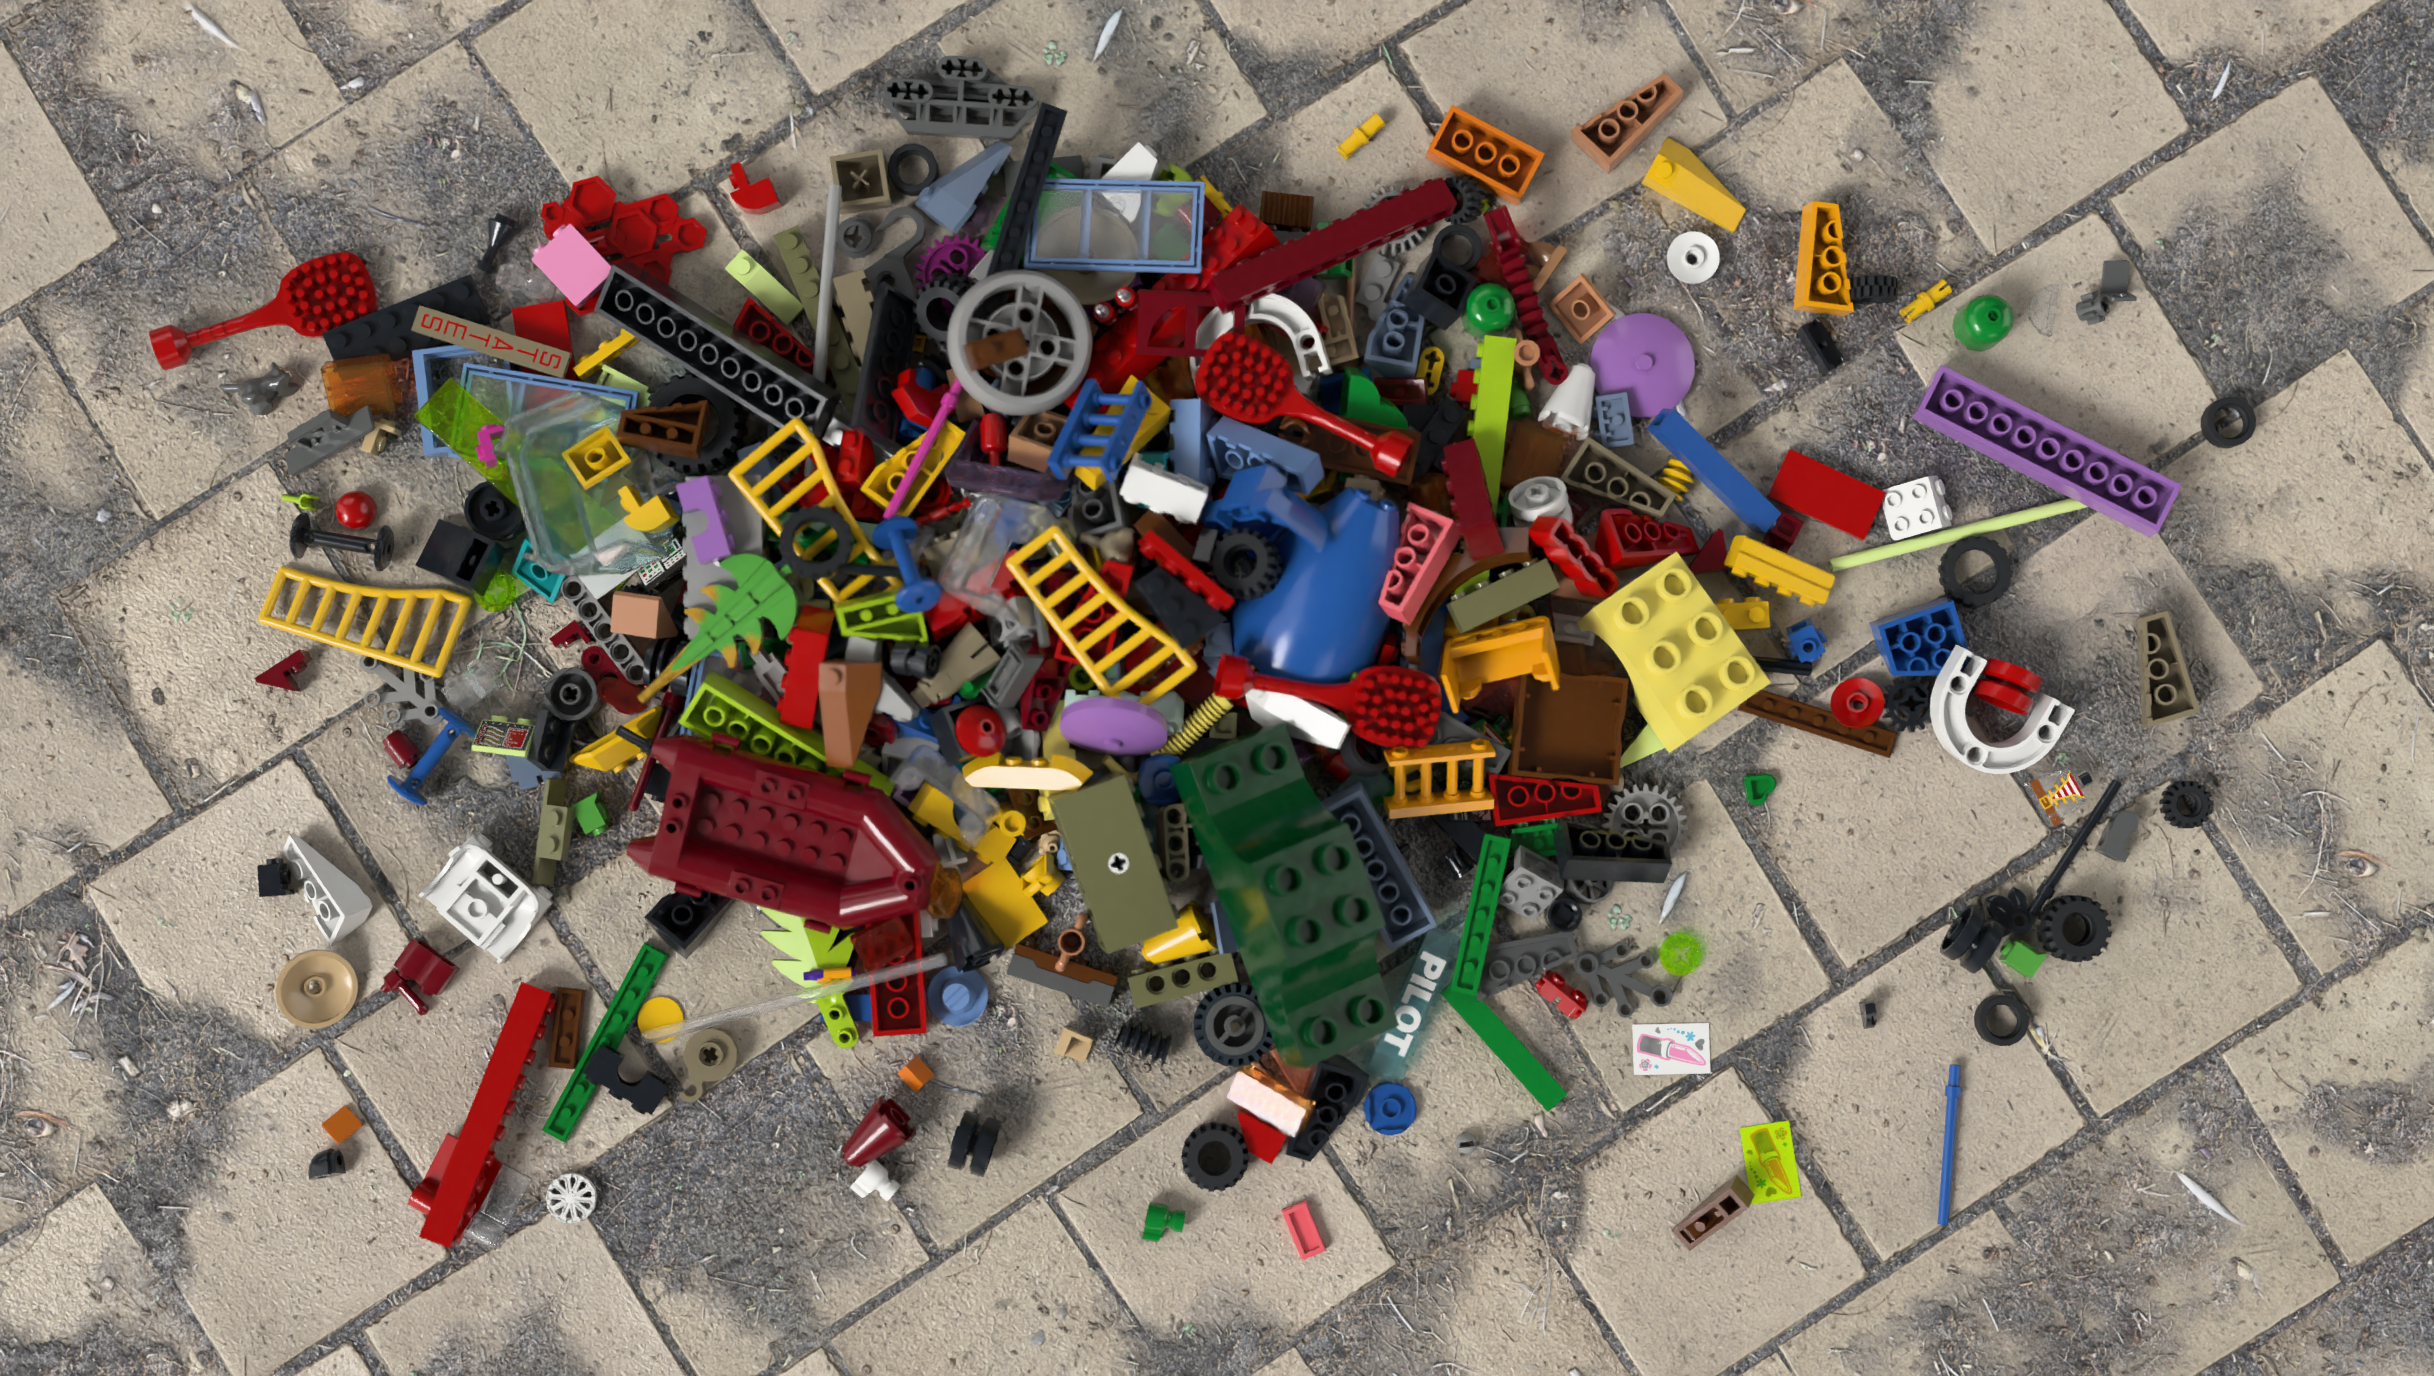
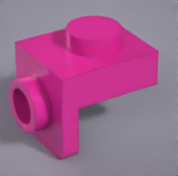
M489 424L483 426L481 431H477L479 445L475 446L479 461H485L487 469L498 466L491 441L505 437L504 425Z

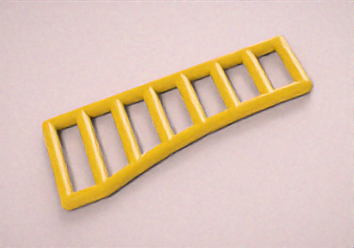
M793 418L729 471V478L778 536H780L783 524L777 517L823 479L829 495L818 505L822 508H831L835 505L843 519L848 522L850 531L857 541L853 545L848 563L864 551L873 565L889 566L853 518L831 474L819 440L800 418ZM797 431L806 444L752 488L742 475L793 432ZM813 453L818 469L774 506L769 508L759 496L808 455ZM813 522L802 525L793 538V547L796 554L802 557V560L813 561V557L838 537L836 531L831 528L804 550L795 537ZM860 575L841 592L829 580L831 578L826 579L824 577L816 581L835 603L847 601L876 576ZM885 577L890 586L883 592L902 588L904 584L898 577Z
M1052 525L1007 559L1006 565L1106 697L1120 698L1119 694L1174 652L1184 666L1136 702L1147 706L1151 705L1197 670L1196 662L1186 649L1181 650L1171 635L1135 611L1111 590L1075 549L1059 526ZM1054 538L1063 549V552L1028 577L1019 564ZM1071 560L1081 573L1045 599L1036 585ZM1089 581L1099 593L1062 621L1053 610V607ZM1107 600L1120 611L1079 643L1069 631L1071 627ZM1127 619H1130L1142 628L1096 664L1085 652ZM1150 636H1154L1166 644V646L1112 686L1102 674V672Z
M281 566L261 609L258 621L270 627L435 678H441L471 607L472 598L445 588L404 589L362 586ZM287 578L301 583L287 617L284 620L271 616ZM311 586L326 588L311 627L297 624L296 621ZM337 591L352 594L336 634L332 635L322 632V626ZM362 597H377V603L361 642L358 643L346 639ZM390 598L406 599L385 651L371 647ZM434 598L411 657L407 658L397 655L396 651L417 600ZM445 600H449L460 605L436 665L433 666L420 662Z

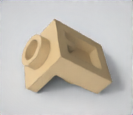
M382 418L380 422L374 421L375 430L365 435L360 450L378 456L379 451H382L385 447L386 432L401 436L402 431L395 428L396 423Z

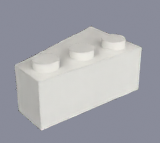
M1135 452L1120 495L1124 496V499L1130 503L1139 504L1141 502L1149 505V508L1156 513L1164 514L1167 512L1175 515V519L1180 522L1189 524L1191 521L1196 523L1207 497L1209 487L1181 473L1175 475L1163 470L1164 465L1158 462L1152 466L1142 461V455Z

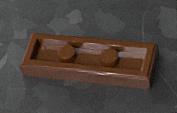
M558 987L548 1067L575 1069L577 1067L586 989Z

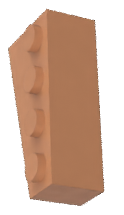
M1664 73L1636 90L1631 96L1616 102L1613 107L1603 113H1598L1585 124L1572 129L1571 140L1606 173L1610 174L1682 102L1684 90Z

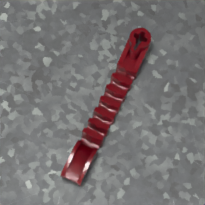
M1503 205L1488 213H1483V217L1492 239L1494 252L1498 257L1497 262L1501 266L1503 278L1507 282V289L1513 296L1517 317L1522 324V331L1525 333L1527 340L1534 341L1540 349V356L1536 362L1538 370L1550 384L1559 385L1567 379L1568 369L1553 336L1547 331L1548 322L1542 317L1544 312L1537 303L1538 295L1533 292V281L1528 278L1530 271L1523 264L1526 258L1518 250L1521 244L1506 205ZM1551 362L1556 366V368H1554V372H1555V373H1553V374H1550V373L1553 372V370H1552V367H1553V366H1552Z

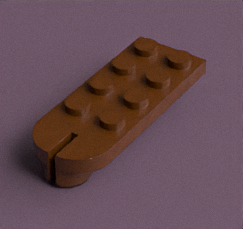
M1336 415L1376 436L1396 430L1414 439L1413 447L1398 476L1393 478L1375 469L1370 454L1371 451L1319 425L1290 416H1285L1280 424L1281 429L1302 432L1303 436L1301 438L1278 433V438L1318 453L1321 465L1324 468L1411 485L1421 432Z

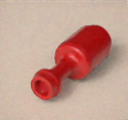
M986 414L982 416V422H980L981 450L990 456L991 474L987 475L988 484L999 486L1005 483L1004 479L1006 478L1005 474L1001 473L1000 454L1008 449L1007 422L1002 414Z

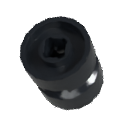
M899 640L896 642L891 654L892 670L896 674L914 675L917 678L932 680L938 674L941 666V650L937 645L919 644L917 641Z
M1557 897L1544 909V919L1551 929L1559 932H1570L1580 925L1582 911L1576 901L1570 898Z

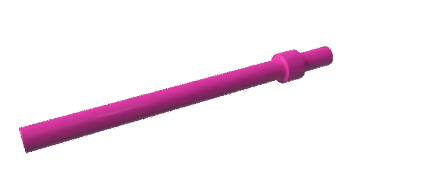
M957 377L949 392L944 394L940 402L942 405L884 512L883 517L885 519L896 515L951 410H955L959 402L958 397L963 389Z

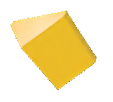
M607 425L561 453L585 490L632 462Z

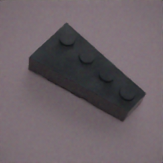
M1560 817L1553 835L1560 879L1644 883L1665 882L1672 866L1668 842L1638 835L1628 837L1622 835L1618 830L1609 829L1608 832L1593 828V824L1584 822L1582 825L1570 823V819Z

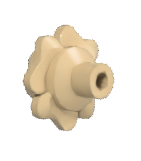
M1054 830L1041 835L1036 842L1037 846L1040 847V854L1043 855L1046 852L1051 853L1054 858L1056 857L1060 838L1059 831Z

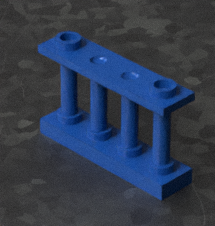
M1086 379L1047 459V463L1057 479L1066 480L1074 466L1100 467L1108 482H1114L1147 409L1151 405L1152 398L1143 381H1137L1132 394H1104L1096 379ZM1103 404L1126 405L1122 415L1098 414ZM1093 425L1116 426L1112 436L1088 435ZM1084 445L1107 446L1102 456L1078 455Z

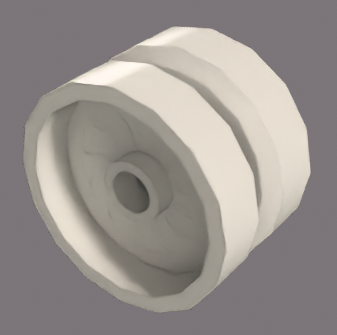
M1549 476L1534 477L1521 482L1510 491L1508 501L1515 527L1530 528L1537 516L1561 517L1572 524L1573 515L1568 503L1566 486L1558 478Z

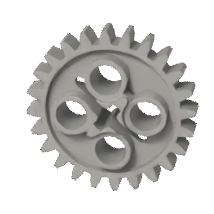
M1647 784L1642 785L1641 791H1639L1637 785H1632V793L1623 788L1622 798L1614 795L1613 798L1616 804H1606L1611 812L1602 813V816L1608 819V823L1600 824V826L1607 828L1608 831L1609 829L1618 830L1624 836L1629 832H1633L1635 835L1651 838L1653 834L1660 833L1663 837V842H1668L1671 858H1675L1672 850H1682V847L1677 843L1678 840H1686V837L1680 834L1681 830L1688 829V826L1681 825L1680 822L1686 819L1687 815L1678 814L1683 806L1673 805L1677 797L1673 796L1667 799V789H1664L1659 794L1658 785H1654L1651 791H1649ZM1630 805L1637 809V817L1632 821L1625 816V810ZM1656 806L1661 807L1664 811V816L1660 821H1655L1651 815L1653 808ZM1645 819L1646 824H1665L1667 829H1647L1645 834H1643L1642 829H1623L1621 824H1642Z

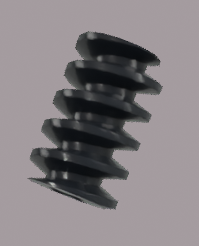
M1129 1018L1123 1023L1113 1047L1115 1048L1122 1042L1123 1052L1131 1046L1133 1056L1141 1050V1059L1145 1060L1151 1055V1063L1155 1064L1160 1058L1161 1067H1163L1172 1046V1035L1169 1034L1163 1040L1161 1030L1153 1036L1151 1026L1142 1031V1022L1132 1027L1133 1019Z

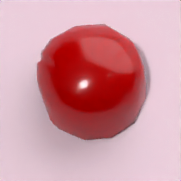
M364 491L345 493L336 503L335 515L339 524L349 531L366 529L376 519L377 506L374 499Z

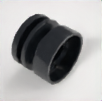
M652 638L646 652L643 667V684L645 688L667 668L690 641L682 640L677 646L674 638ZM692 667L665 685L659 692L665 693L670 687L672 694L687 697Z

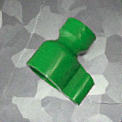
M1149 1202L1142 1239L1159 1242L1167 1227L1171 1228L1172 1231L1182 1233L1186 1211L1175 1210L1172 1212L1164 1204Z

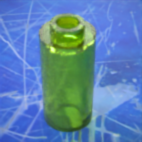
M1075 664L1069 673L1071 685L1077 690L1084 691L1090 689L1095 683L1090 675L1084 674V667L1082 665Z

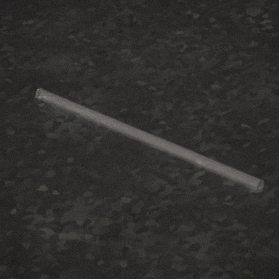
M943 952L645 1030L641 1033L644 1044L940 968L947 966V958Z

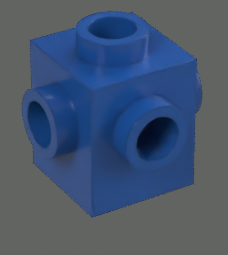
M1811 617L1786 628L1790 639L1787 642V646L1793 657L1798 655L1801 663L1805 661L1813 662L1819 659L1822 653L1826 652L1823 644L1828 642L1821 627L1816 629Z

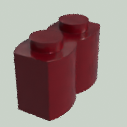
M418 938L410 940L394 963V966L399 969L397 971L398 975L408 981L415 980L420 984L419 990L428 996L433 994L436 996L442 995L460 969L452 961Z

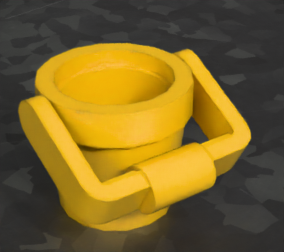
M1045 852L1039 856L1020 875V893L1030 898L1040 890L1043 894L1049 896L1063 883L1065 876L1054 864V857L1051 853Z

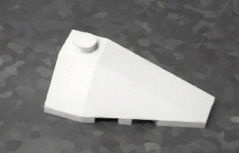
M1251 689L1245 694L1252 719L1263 727L1285 723L1289 736L1340 749L1350 728L1347 722L1317 701Z
M295 833L290 834L283 851L295 878L302 880L304 883L306 902L312 901L318 914L314 917L317 926L329 944L333 946L364 923L373 906L369 897L362 892L355 882Z

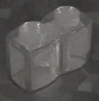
M512 264L500 265L495 283L507 293L517 297L527 296L540 304L553 302L557 291V286L546 275L539 272H525L520 267Z
M478 658L473 660L466 666L467 670L462 675L458 676V674H455L444 682L445 686L441 691L459 716L464 717L506 687L504 681L486 659L480 660Z

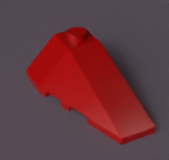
M1625 508L1606 509L1601 513L1594 548L1597 555L1602 559L1604 567L1612 571L1662 562L1676 551L1680 557L1700 552L1692 529L1669 521L1663 523L1654 521L1652 516L1645 514L1643 516L1634 515L1632 510Z
M1107 559L1098 575L1112 591L1126 601L1134 566ZM1092 584L1074 612L1099 593ZM1107 600L1071 627L1069 631L1079 643L1120 611ZM1120 626L1085 651L1094 664L1114 651ZM1059 636L1054 658L1081 665Z

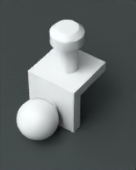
M934 827L933 833H931L933 848L941 857V867H947L945 870L946 879L956 881L961 877V870L957 867V864L967 862V856L960 847L955 845L956 839L951 836L948 839L941 837L934 832L936 828Z

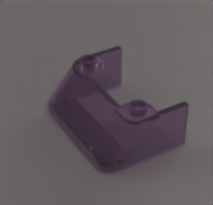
M973 420L947 465L945 476L948 484L955 488L1051 503L1063 496L1075 474L1076 466L1071 469L1067 479L1063 480L1055 477L1050 466L1047 467L1044 474L981 464L985 453L981 450L980 425L978 420Z

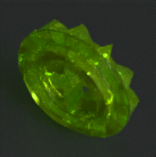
M500 570L496 571L487 591L492 590L496 583L498 588L506 590L498 594L497 602L492 594L485 593L483 597L474 593L478 605L490 612L508 609L512 602L515 601L517 588L514 579Z
M1682 933L1673 934L1663 941L1659 950V959L1664 969L1669 973L1677 976H1686L1696 971L1702 961V949L1693 937ZM1673 946L1680 950L1688 948L1685 954L1689 961L1688 963L1681 959L1672 963L1677 956Z

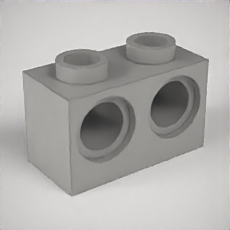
M1013 596L986 618L992 648H1001L1007 651L1010 647L1008 640L1026 641L1031 639L1037 632L1031 597Z

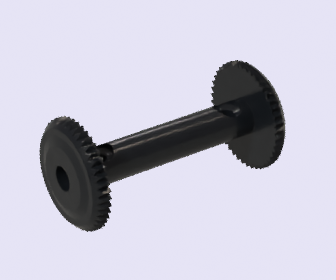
M300 513L292 524L289 545L290 551L295 558L301 559L305 554L307 546L314 545L374 555V565L377 571L385 570L390 564L394 549V534L387 525L380 528L376 539L313 530L310 527V517L307 513Z

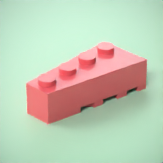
M1408 502L1406 508L1407 516L1399 532L1401 534L1399 548H1396L1393 557L1395 562L1392 570L1387 572L1379 604L1388 616L1411 625L1461 536L1458 535L1454 520Z

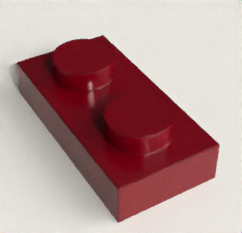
M1376 377L1373 380L1379 396L1389 399L1395 405H1427L1429 403L1427 377Z

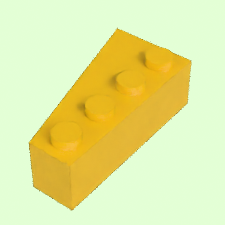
M1132 374L1119 394H1132L1138 381ZM1148 388L1147 390L1152 398L1151 405L1147 409L1122 466L1134 456L1135 452H1138L1169 423L1171 408ZM1111 405L1106 414L1122 415L1126 405ZM1098 425L1093 435L1112 436L1116 426ZM1085 445L1080 455L1102 456L1107 446ZM1076 466L1075 475L1094 491L1107 480L1100 467Z

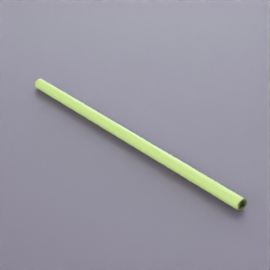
M2069 498L1829 559V567L1831 572L2087 508L2088 506Z

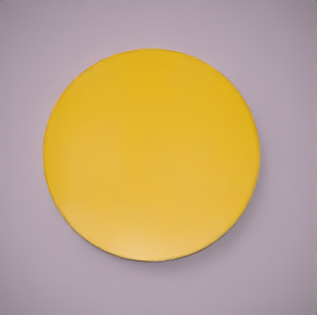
M666 997L650 999L641 1007L638 1014V1027L641 1033L648 1040L656 1043H664L674 1039L680 1033L684 1023L683 1012L680 1006L672 999Z

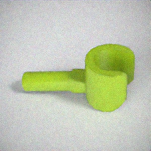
M282 494L281 500L299 504V507L303 510H318V508H313L311 505L313 499H319L317 495L302 494L296 497Z

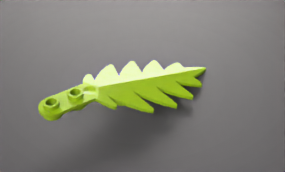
M758 906L773 921L788 929H763L761 935L781 951L796 958L773 959L772 965L792 981L807 988L798 990L797 995L805 1001L818 1004L834 1043L841 1048L853 1047L858 1042L859 1031L843 994L849 988L854 976L840 980L833 979L831 983H817V981L813 980L804 981L803 972L815 969L846 968L854 947L856 933L852 932L830 949L840 929L832 927L830 935L804 928L806 919ZM837 1010L840 1015L833 1016L831 1011ZM846 1033L850 1038L844 1039L841 1037V1034Z

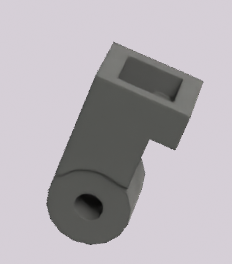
M2130 811L2113 813L2094 851L2116 862H2126L2129 852L2123 849L2130 834L2138 828L2137 816Z

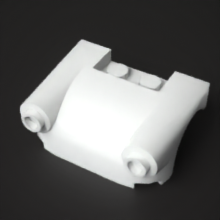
M472 834L461 846H457L448 854L450 859L446 866L418 896L428 899L437 907L436 910L478 947L488 950L498 959L496 961L498 964H503L553 904L551 899L553 894L542 885L538 888L535 886L531 887L492 853L493 850L490 847L492 842L482 834L478 836Z

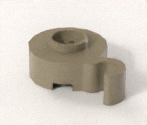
M719 1027L706 1028L695 1033L688 1040L684 1050V1061L690 1072V1082L696 1086L697 1091L695 1095L690 1094L687 1090L680 1092L679 1097L683 1101L689 1103L701 1099L706 1092L705 1082L718 1081L729 1076L736 1069L740 1059L739 1046L736 1038L729 1031ZM713 1047L716 1049L715 1054L718 1056V1059L710 1061L706 1051L707 1049L712 1050Z

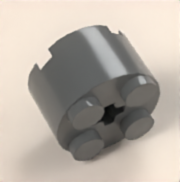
M563 668L556 671L548 679L544 701L554 716L563 720L582 722L592 718L599 711L604 702V694L598 687L595 679L587 671L578 668ZM571 690L578 691L576 700L570 699L573 695Z

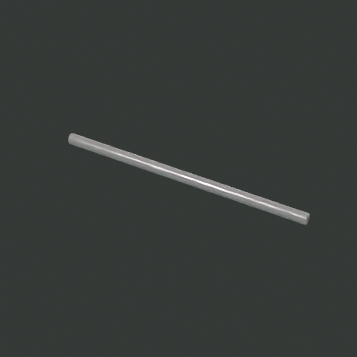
M830 184L828 188L813 377L823 383L826 381L834 287L832 278L835 276L842 186ZM809 455L805 458L804 477H808L817 467L809 458Z

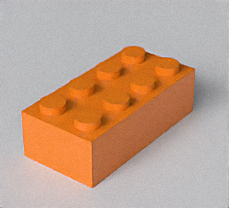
M1451 105L1427 150L1425 158L1458 176H1473V179L1479 181L1477 186H1482L1488 192L1518 206L1545 153Z

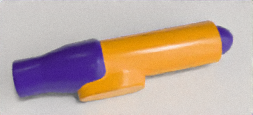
M851 967L815 969L803 972L804 981L813 980L817 981V983H831L833 979L852 978V976L857 974V971Z

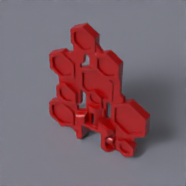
M599 176L573 182L570 198L564 199L562 207L556 201L543 204L540 217L545 221L543 229L545 236L550 241L555 238L553 233L560 226L565 225L567 227L571 224L591 245H594L593 247L602 257L615 253H620L624 257L608 262L611 266L612 264L630 261L667 285L670 284L673 271L670 268L673 255L682 251L688 253L703 249L708 232L695 218L685 220L678 216L680 206L666 193L629 204H624L621 201L616 202L617 193ZM612 220L610 227L588 232L585 229L586 227ZM672 235L670 241L661 243L660 248L655 250L658 236ZM603 287L580 309L567 297L565 298V303L580 317L596 313L594 309Z

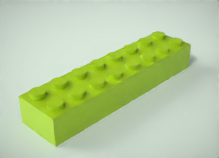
M713 669L709 672L678 722L704 739L711 741L714 731L741 738L739 749L843 778L845 768L827 767L824 737L808 728L780 723L781 712H777L775 707ZM717 743V745H719V746H723V747L730 748V749H733V748H734V747H731V746H727V745H723V744ZM857 759L854 768H848L872 775L870 786L882 789L890 797L896 783L894 780L860 759ZM847 780V782L857 784L860 786H865V784Z

